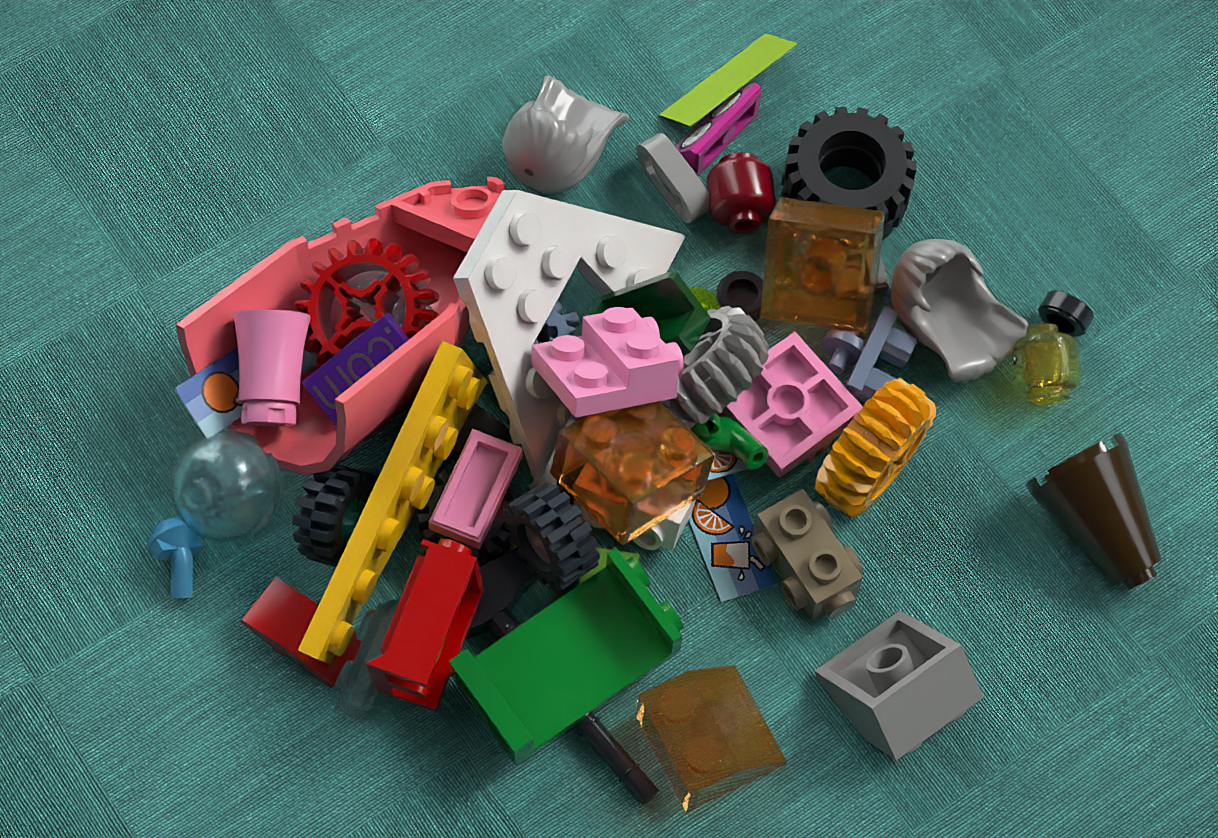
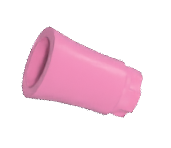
M242 310L234 312L239 359V402L243 403L241 423L249 426L290 427L296 425L295 405L300 404L303 352L311 316L301 312L285 310Z

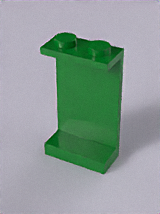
M616 547L607 553L606 567L481 653L473 657L467 648L449 661L451 677L515 766L681 649L683 635L680 631L684 629L680 617L668 602L663 601L658 604L646 588L651 583L642 566L633 557L625 560Z

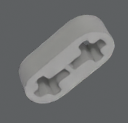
M658 133L637 145L636 152L643 170L682 221L691 223L710 212V196L704 184L666 135Z

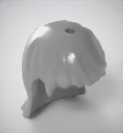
M546 75L543 77L544 81L535 103L534 101L525 103L509 121L502 139V149L507 166L516 180L539 192L554 194L571 189L588 176L599 160L611 132L616 127H622L629 120V115L614 111L605 105L596 104L594 101L586 100L582 95H577L573 90H569L560 80Z
M945 239L922 240L907 248L893 269L891 276V302L893 309L899 312L897 316L910 334L915 336L920 343L941 356L947 366L948 376L954 383L961 382L965 384L970 380H977L982 374L991 373L997 363H1002L1006 357L1013 356L1012 352L1015 348L1021 346L1023 338L1026 336L1028 322L1001 304L992 295L982 278L984 271L980 263L965 245Z

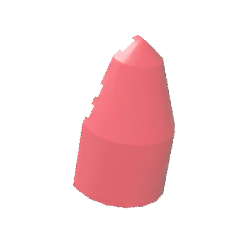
M487 177V186H469L451 189L450 180L430 182L375 205V215L351 224V221L347 218L332 223L333 232L311 242H308L303 236L291 240L178 322L176 329L179 343L190 376L192 377L238 346L234 312L242 310L300 312L295 309L294 303L301 299L309 300L310 293L300 287V282L302 280H309L315 284L320 275L313 271L312 263L317 261L327 268L332 264L328 258V249L336 248L344 257H347L346 247L348 241L356 240L360 243L363 251L371 238L377 239L382 243L383 251L390 243H395L402 248L401 258L410 253L413 254L420 261L416 271L427 270L433 277L424 289L435 290L439 293L440 299L436 303L426 306V309L435 311L440 315L432 322L426 323L421 331L335 399L337 425H334L301 383L319 368L316 365L301 375L300 404L295 405L296 425L290 427L249 426L242 424L240 417L227 426L229 431L244 446L272 465L302 475H309L331 470L415 400L441 342L445 341L460 348L471 328L469 310L460 299L453 277L500 194L505 190L501 179ZM364 272L352 277L347 283L356 289H362L369 286L375 279L381 281L388 272ZM402 288L398 292L400 298L393 307L392 313L393 319L400 328L406 313V299ZM336 296L330 312L333 334L337 332L334 326L342 316V305ZM353 297V301L361 307L359 313L365 316L362 318L368 321L372 320L373 322L378 321L374 316L376 310L371 308L372 305L363 303Z

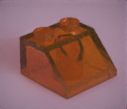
M735 665L690 670L638 694L635 715L686 813L787 763Z

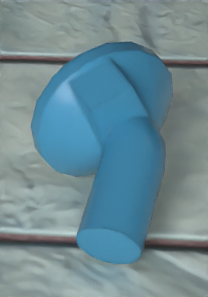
M179 517L170 518L162 521L154 528L153 534L149 537L146 545L150 554L154 555L156 560H171L170 596L174 598H190L193 596V557L197 556L203 548L198 524L192 520H183Z

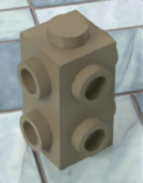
M801 489L757 514L753 530L754 536L751 538V541L760 560L766 566L773 564L783 579L780 583L781 589L793 609L798 611L802 608L810 622L825 614L829 619L843 614L856 603L855 597L858 594L863 579L861 575L863 574V567L854 550L848 545L842 547L832 532L833 522L825 507L819 501L813 503L805 490Z

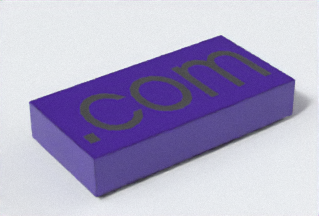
M386 314L301 383L334 425H337L335 399L406 343L409 338L391 315Z

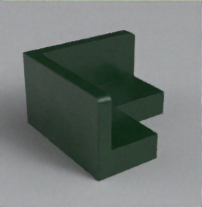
M670 271L600 296L586 315L604 313L605 310L613 307L633 308L641 318L653 317L658 325L660 339L665 344L677 343L682 355L692 351L712 319L675 271ZM582 323L573 336H582Z

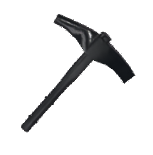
M518 547L479 568L484 592L465 640L486 633L488 630L499 640L521 625L510 612L521 595L538 580V573L532 574L527 568L528 562L526 559H520L516 552L519 550ZM592 712L577 722L574 726L580 732L579 736H584L619 777V782H623L642 805L649 802L659 792V789L640 768V763L636 764L600 722V717H596Z

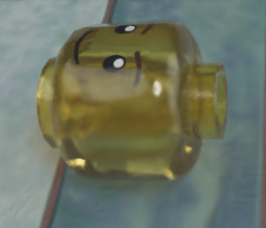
M1038 324L1028 327L1026 335L1015 342L1010 356L1013 389L1018 394L1027 397V402L1033 405H1053L1067 401L1069 393L1077 389L1081 383L1077 340L1069 334L1058 332L1057 325Z

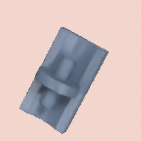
M887 306L883 307L877 321L873 323L865 342L859 338L863 330L862 325L854 321L848 323L845 331L838 329L828 331L823 340L824 349L832 356L828 365L832 371L842 373L847 363L853 364L844 386L856 400L864 404L886 382L896 380V378L873 367L877 358L879 357L902 369L918 340L915 336L894 324L899 312Z

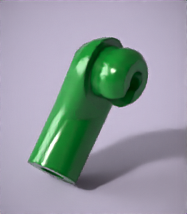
M715 413L708 418L706 423L700 424L697 422L692 426V437L699 446L708 450L733 454L751 470L761 467L768 458V449L743 426L731 418L719 417Z

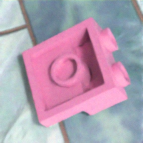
M613 307L605 310L604 313L583 316L582 336H559L550 342L534 344L531 350L532 366L575 418L677 398L678 375L682 374L684 368L683 355L678 344L675 342L665 344L660 339L655 319L653 317L641 318L633 308Z

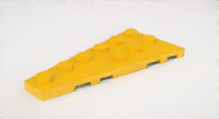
M445 341L441 342L298 651L327 664L332 662L335 655L341 656L344 653L353 635L354 625L352 624L362 606L371 597L378 577L416 509L422 510L429 501L435 485L434 477L442 462L450 455L459 431L487 384V380L463 349Z

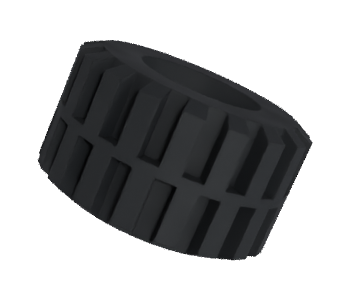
M846 106L835 107L834 115L831 116L824 110L815 114L813 124L805 121L799 127L798 135L793 136L789 144L781 184L783 185L781 193L782 202L784 205H788L787 215L791 222L801 221L799 231L806 237H809L812 233L818 235L817 243L827 247L830 241L839 242V247L851 245L853 242L863 244L873 241L874 236L882 241L890 235L892 226L895 228L899 226L903 220L904 212L907 210L917 171L916 161L912 160L914 149L911 142L902 143L905 133L898 125L893 128L888 127L889 118L880 113L876 118L868 116L869 109L857 107L856 113H848ZM834 167H851L867 175L874 185L861 190L843 189L832 184L823 175V172Z

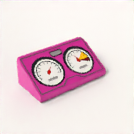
M754 83L740 88L710 111L675 146L697 176L758 116L762 87Z

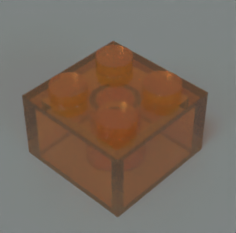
M781 197L768 221L760 318L865 333L876 304L885 212Z
M660 401L586 415L561 429L557 438L550 474L605 529L624 545L703 496L715 453Z

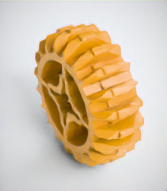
M901 378L886 382L882 388H879L874 396L866 401L862 409L854 415L849 425L843 429V433L832 445L833 448L823 460V465L819 469L815 481V489L824 497L826 503L838 512L843 511L850 517L860 515L866 512L870 505H874L877 499L897 478L902 469L907 466L908 461L927 436L926 433L933 425V419L936 417L935 403L927 398L924 391L914 384H908Z

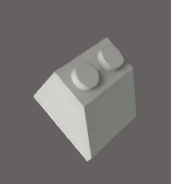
M901 610L814 671L820 683L866 741L896 761L905 754L916 750L924 740L949 722L959 719L968 708L984 698L962 646Z

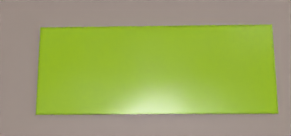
M765 33L659 115L691 127L798 43Z

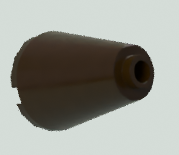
M1119 432L1110 439L1114 446L1113 448L1108 450L1102 440L1048 469L1049 474L1045 475L1048 483L1040 486L1035 477L1025 485L1035 500L1113 586L1123 581L1129 591L1157 576L1152 565L1162 561L1127 441L1122 432Z

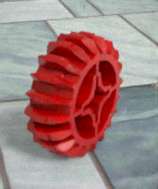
M371 238L367 242L364 251L356 240L348 241L346 247L347 257H344L336 248L328 249V258L332 263L328 268L317 261L312 263L313 271L320 276L315 284L309 280H302L300 282V287L310 293L309 300L301 299L294 304L295 309L311 316L307 334L311 335L305 340L304 349L309 353L319 352L315 362L319 367L375 323L372 320L368 321L362 318L365 316L359 313L361 307L353 301V297L363 303L372 305L371 308L376 310L374 316L378 320L386 314H390L393 318V307L400 298L398 292L402 288L406 299V313L401 329L409 339L421 331L426 323L432 322L440 315L435 311L426 309V306L439 301L440 297L439 293L435 290L424 289L433 277L427 270L416 271L420 262L416 256L410 253L401 258L402 248L395 243H390L383 251L382 243L377 239ZM364 272H388L381 281L375 279L369 286L362 289H356L347 283L352 277ZM336 296L342 305V316L334 326L337 332L333 334L330 312Z

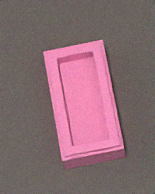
M472 429L429 520V530L480 549L523 457V448Z

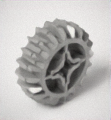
M725 306L719 310L710 309L707 311L712 319L692 351L683 355L684 368L682 374L678 375L677 398L637 405L645 418L650 423L653 422L659 430L666 429L671 433L679 429L683 431L691 429L697 422L700 424L706 423L710 416L717 412L722 413L723 408L729 403L737 402V397L744 390L751 388L752 379L761 375L763 371L762 365L766 363L769 357L767 353L769 344L763 337L764 333L749 315H746L740 307L731 308L730 306Z

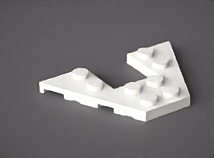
M503 190L453 279L461 301L469 310V323L476 342L484 343L494 369L489 374V378L501 410L509 417V432L514 444H521L534 478V482L529 485L530 490L537 486L572 413L532 366L531 350L574 268L576 267L602 295H606L667 273L685 236L681 233L520 190Z

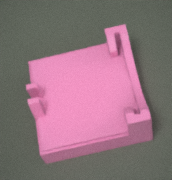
M795 331L767 351L769 357L766 363L762 365L763 371L761 375L752 379L751 388L744 390L737 397V402H731L724 407L722 413L717 412L719 417H727L737 421L768 449L769 455L766 464L779 478L805 459L809 463L813 462L817 451H820L821 454L825 453L832 440L843 432V429L849 425L854 415L863 407Z

